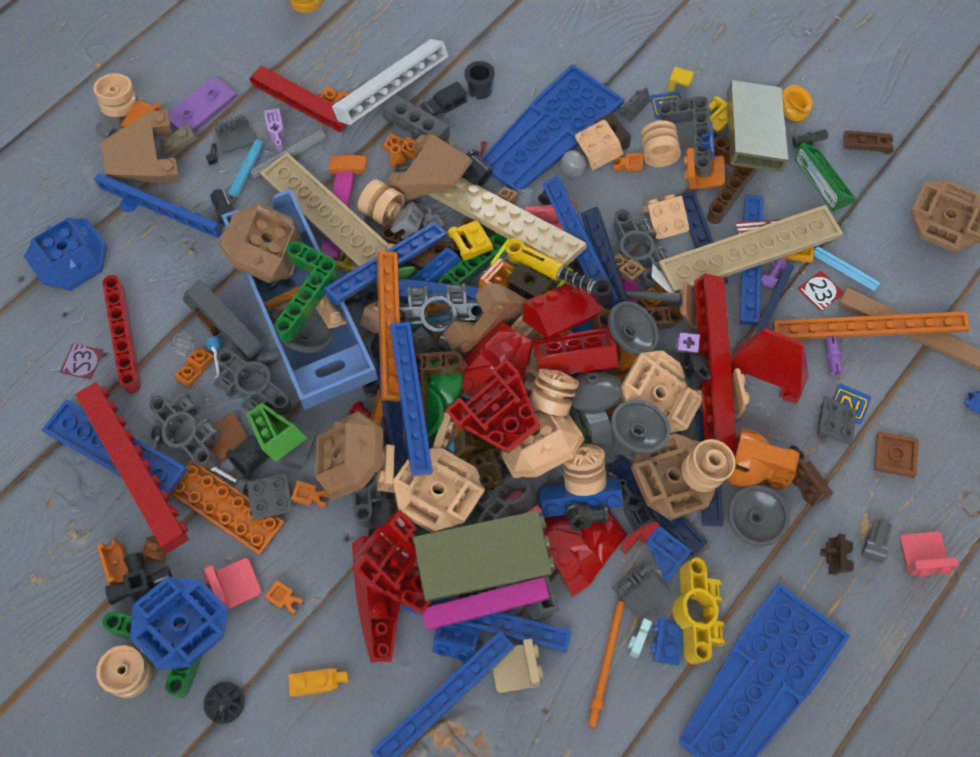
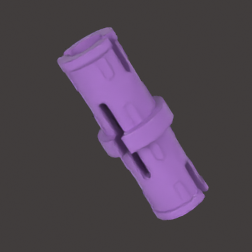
M832 336L825 339L828 351L826 358L829 360L830 374L835 376L836 372V375H841L843 373L841 365L842 353L839 351L838 337L833 336L832 340Z

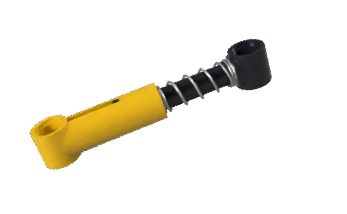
M514 238L506 243L505 249L508 259L512 264L520 263L524 266L527 265L534 271L555 281L564 280L567 284L571 283L573 287H579L581 291H587L598 305L606 306L613 301L612 284L608 280L600 279L593 281L592 279L585 278V275L580 276L578 272L574 273L570 269H566V264L524 245L520 239Z

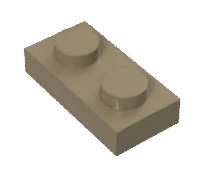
M187 124L159 142L164 153L169 157L196 141L197 138L192 127Z

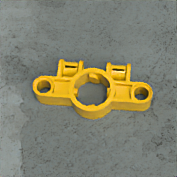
M698 557L681 565V595L673 603L674 619L678 626L683 629L684 656L686 661L692 665L708 661L712 656V646L726 645V641L723 640L724 622L717 621L719 614L717 604L723 603V598L720 597L722 582L721 580L707 578L706 563ZM689 597L691 600H697L701 604L704 611L703 622H695L689 616L687 607Z

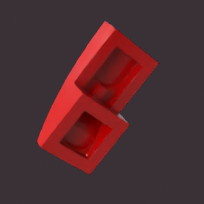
M659 523L647 524L633 532L621 544L620 551L626 555L638 540L645 545L646 541L659 526Z

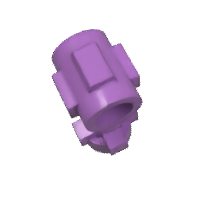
M779 258L772 262L773 269L769 275L764 274L761 279L763 287L768 289H775L777 287L779 279L776 277L780 270H785L787 266V261L784 258Z

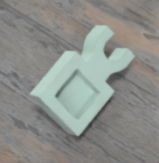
M644 618L637 637L632 636L628 648L632 649L630 656L638 658L652 621Z

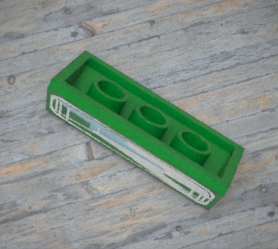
M803 142L800 144L795 161L834 212L857 201L856 197L817 147Z

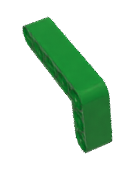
M498 233L494 234L489 238L493 245V250L483 253L489 256L480 254L471 259L460 261L445 273L438 283L462 285V283H465L466 285L490 265L507 241V238ZM472 307L471 309L475 313H479L481 308ZM467 320L465 322L475 323L477 320Z
M299 241L290 242L286 247V251L291 263L309 272L310 275L274 324L279 339L284 342H289L295 338L325 296L323 293L324 288L335 282L339 275L333 258Z
M109 612L104 616L102 624L106 630L114 635L131 639L132 616L118 612ZM118 619L119 622L117 626L112 628L111 625L113 621ZM202 657L186 670H182V668L170 670L165 684L166 691L176 698H183L189 693ZM182 682L181 689L174 692L175 684Z

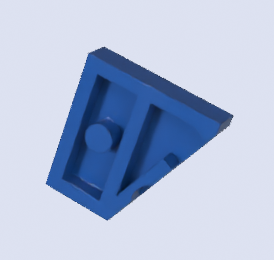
M660 526L657 527L646 541L665 581L668 583L691 554L692 550Z

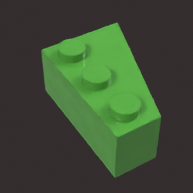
M260 403L246 414L261 449L275 462L307 439L294 424L279 416L263 403Z

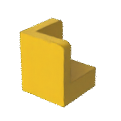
M675 67L669 79L667 90L674 92L677 84L687 87L691 86L694 72Z

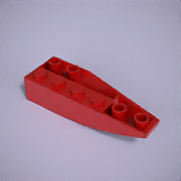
M362 536L352 543L353 558L370 536ZM354 573L359 617L370 662H392L400 603L367 586Z

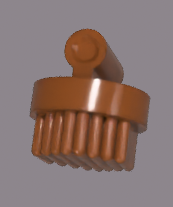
M154 535L146 538V544L144 545L145 558L147 560L164 562L167 552L161 548Z

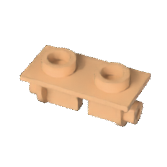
M325 295L320 301V305L316 307V310L328 329L347 324L336 305Z

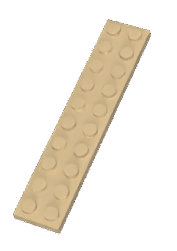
M286 152L260 173L262 178L278 193L292 189L304 217L357 267L375 258L378 251H386L391 248L384 239L289 153Z
M463 177L460 178L455 187L427 194L467 217L478 220L480 224L509 240L514 238L520 239L524 245L566 264V266L586 249V243L484 188L471 184Z
M823 205L659 261V267L674 293H680L684 282H688L691 288H695L694 281L705 273L724 278L841 238L843 233L828 207Z

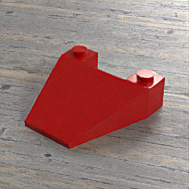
M764 328L735 347L731 356L732 375L734 370L739 368L744 376L748 374L781 387L779 397H782L784 400L797 403L809 377L803 342Z

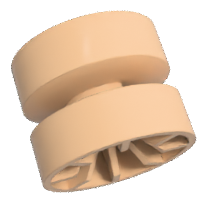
M374 179L361 193L358 201V211L369 218H373L375 222L382 226L391 225L399 211L403 209L405 196L394 188H389L382 181Z
M712 439L705 440L698 444L683 460L681 466L682 476L685 482L696 491H713L732 475L735 469V458L730 448L724 443Z

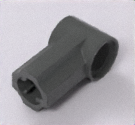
M875 519L873 521L869 537L862 548V556L880 563L884 562L888 553L889 546L887 542L892 528L888 521L883 519Z

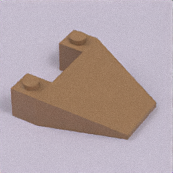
M167 109L150 111L101 142L106 175L162 185L180 182L176 158L158 160L155 137L172 135Z
M423 134L416 139V143L412 147L418 156L406 172L392 173L386 184L389 188H394L404 194L405 200L455 187L469 167L472 159L437 136Z
M485 283L475 295L484 312L481 318L476 323L454 321L444 332L452 351L469 352L501 321L511 327L523 314L524 302L528 299L500 284Z

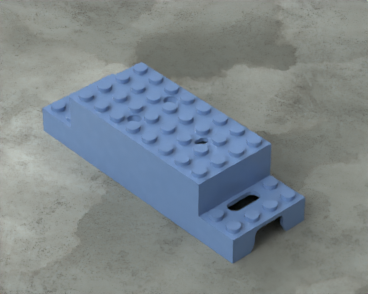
M292 189L275 194L272 199L273 206L271 209L293 218L303 244L321 252ZM241 209L221 215L226 228H228L233 214L241 211ZM296 266L295 273L292 275L290 282H295L296 285L287 288V285L279 284L273 290H270L269 286L274 282L268 283L264 280L259 282L257 277L246 273L304 410L378 379L375 367L344 301L336 305L347 324L332 328L334 333L333 340L326 349L314 353H302L288 348L278 339L274 324L270 320L272 311L267 312L263 303L302 285L310 275L309 272ZM315 308V310L313 311V313L320 316V314L318 313V311H317L316 308Z

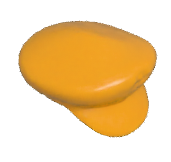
M799 85L786 87L782 92L784 116L794 122L804 121L810 115L813 107L811 95L805 88Z

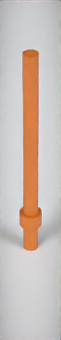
M617 601L595 696L594 699H591V713L588 721V726L591 728H596L599 713L602 712L604 706L602 700L625 603L622 601Z

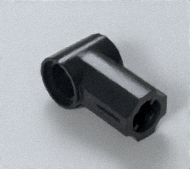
M215 189L210 194L211 201L215 206V212L220 223L224 224L221 215L234 211L232 203L229 202L224 189Z

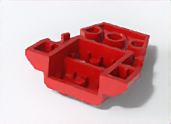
M499 322L463 357L467 367L463 372L462 392L471 397L475 396L495 379L491 371L505 359L517 369L522 382L525 383L526 365H529L534 341L506 323Z
M505 359L491 371L495 376L494 380L466 403L459 398L445 411L459 427L509 454L538 430L540 424L520 373Z
M609 510L608 523L606 524L596 522L592 523L589 528L575 531L569 527V518L566 515L544 518L546 528H542L543 536H548L550 549H546L548 558H553L554 566L561 575V581L572 597L591 585L596 575L605 566L607 560L614 554L627 536V533Z
M398 510L373 532L353 558L352 571L367 586L422 614L431 601L427 602L424 598L413 539L416 536L414 532L417 529L410 519L401 510Z

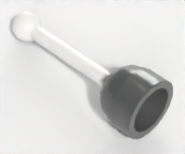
M217 466L210 469L211 472H217L235 482V488L244 495L248 493L247 482L252 480L246 477L236 479L218 469Z

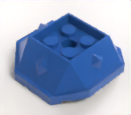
M66 218L54 226H48L44 232L33 237L24 257L43 285L71 291L103 272L107 245L88 218Z
M166 577L133 605L130 638L159 670L190 667L225 637L228 608L200 580ZM185 623L184 627L180 629L176 628L178 624Z

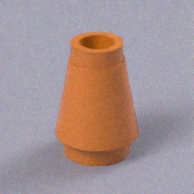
M397 144L390 147L389 164L395 169L396 164L404 166L406 163L405 156Z

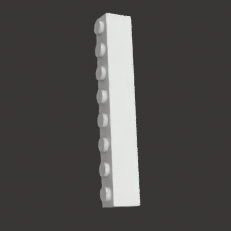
M434 39L428 40L334 104L332 108L337 120L351 125L448 57L444 42Z

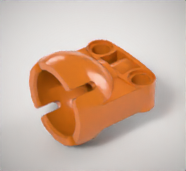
M740 430L737 436L738 449L735 456V469L726 482L736 487H747L764 483L776 489H786L795 477L800 454L792 449H782L770 445L764 436L754 430Z

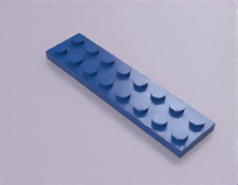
M65 399L42 428V431L121 477L84 409ZM133 440L134 444H138L143 450L144 454L141 455L143 460L147 459L153 469L150 472L152 475L156 474L159 478L161 491L164 489L170 496L188 469L141 441Z

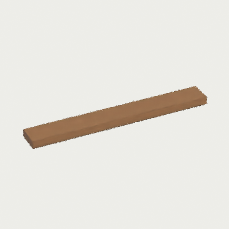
M848 287L838 304L861 316L903 314ZM946 333L904 335L980 371V349Z

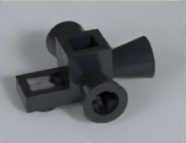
M144 553L129 554L123 558L129 574L123 575L125 583L105 586L106 596L111 606L128 596L132 598L134 605L166 577H173L171 570L167 565L150 575L144 569Z

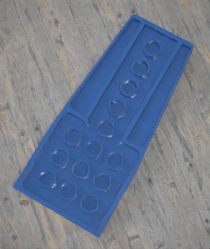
M572 64L537 96L482 159L493 168L492 177L507 188L520 193L560 161L567 151L573 150L579 145L575 138L577 133L594 125L595 120L617 111L624 104V98Z
M778 583L741 633L678 740L679 745L694 757H757L816 687L851 635Z

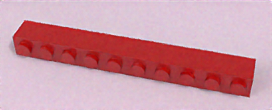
M705 273L694 281L698 335H700L699 354L705 355L711 373V378L708 381H704L701 386L705 440H718L727 445L735 458L738 447L725 296L726 289L723 277Z
M95 382L76 393L77 399L161 548L170 553L190 540L186 534L189 531L183 521L179 522L177 518L179 513L174 505H169V495L164 489L161 491L159 478L156 474L152 475L150 472L153 469L147 459L143 460L141 456L144 454L143 450L138 444H134L133 440H135V437L130 429L126 430L124 427L127 423L121 414L118 416L116 413L119 409L113 400L109 401L108 397L110 394L105 386L100 387Z

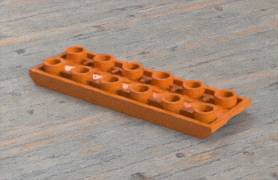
M191 459L186 465L187 473L171 495L244 546L261 555L285 522L277 516L252 520L249 498Z

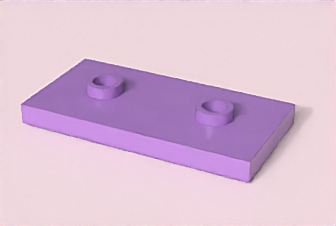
M213 76L168 112L170 123L177 130L189 124L195 133L238 97L237 93Z

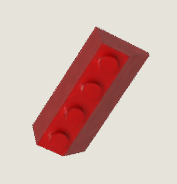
M571 283L564 284L525 301L523 322L547 339H550L595 318L600 312L604 311V308L598 305L587 291H581L579 287L575 288Z
M609 327L554 336L550 339L541 338L533 340L538 372L540 369H550L570 376L574 373H588L593 370L610 369L618 366L617 348Z

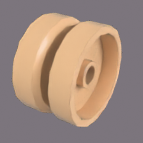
M108 74L99 78L94 84L93 89L99 108L107 116H125L137 102L131 80L125 75Z
M126 645L116 646L108 650L100 658L96 677L100 686L107 692L124 699L134 698L143 693L149 686L152 679V665L149 659L135 648Z

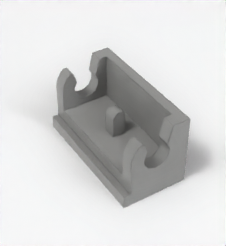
M413 202L409 203L397 214L391 231L396 233L400 229H404L406 233L401 238H407L413 232L416 233L418 231L424 213Z

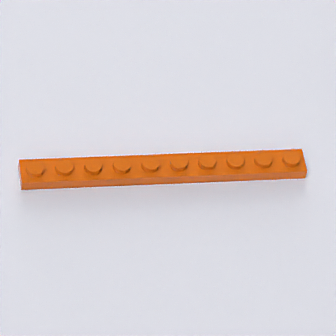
M967 311L773 321V331L796 340L825 339L830 336L832 338L833 336L847 338L968 332L970 330Z

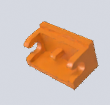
M499 258L480 278L478 292L485 283L500 284L507 288L506 279L511 273H508L506 269L513 272V266Z
M112 540V545L110 546L105 544L97 545L108 583L110 585L125 583L123 575L129 574V571L123 561V558L127 556L124 544H120L117 540Z

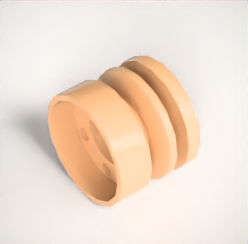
M665 120L655 121L646 125L641 130L640 136L646 164L653 167H665L675 163L680 158L681 149L678 141V131L674 123Z
M540 369L538 372L539 378L535 381L536 385L540 388H534L529 398L532 406L555 416H568L572 401L567 397L575 396L576 391L574 389L578 388L579 382L563 372Z
M582 444L579 446L575 456L563 463L564 485L571 494L589 496L601 492L606 487L605 453L602 448L593 444Z

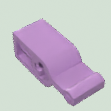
M276 108L264 111L270 139L275 143L277 152L280 153L284 150L282 142L285 141L286 135L280 110Z
M679 333L674 343L675 352L698 353L700 335Z

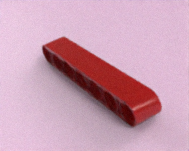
M260 66L249 78L256 88L337 132H342L348 125L337 120L332 108L333 103L264 66Z
M109 275L104 278L102 284L118 381L127 393L134 394L140 390L141 380L125 289L117 276Z

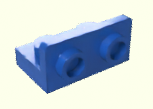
M660 615L658 621H654L653 633L656 634V641L651 643L650 654L654 655V662L679 666L683 629L678 626L676 621L665 619V616Z
M459 624L437 628L433 639L432 652L440 656L468 661L475 654L481 630Z

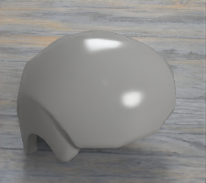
M576 150L567 151L561 158V172L572 178L581 176L586 169V156Z

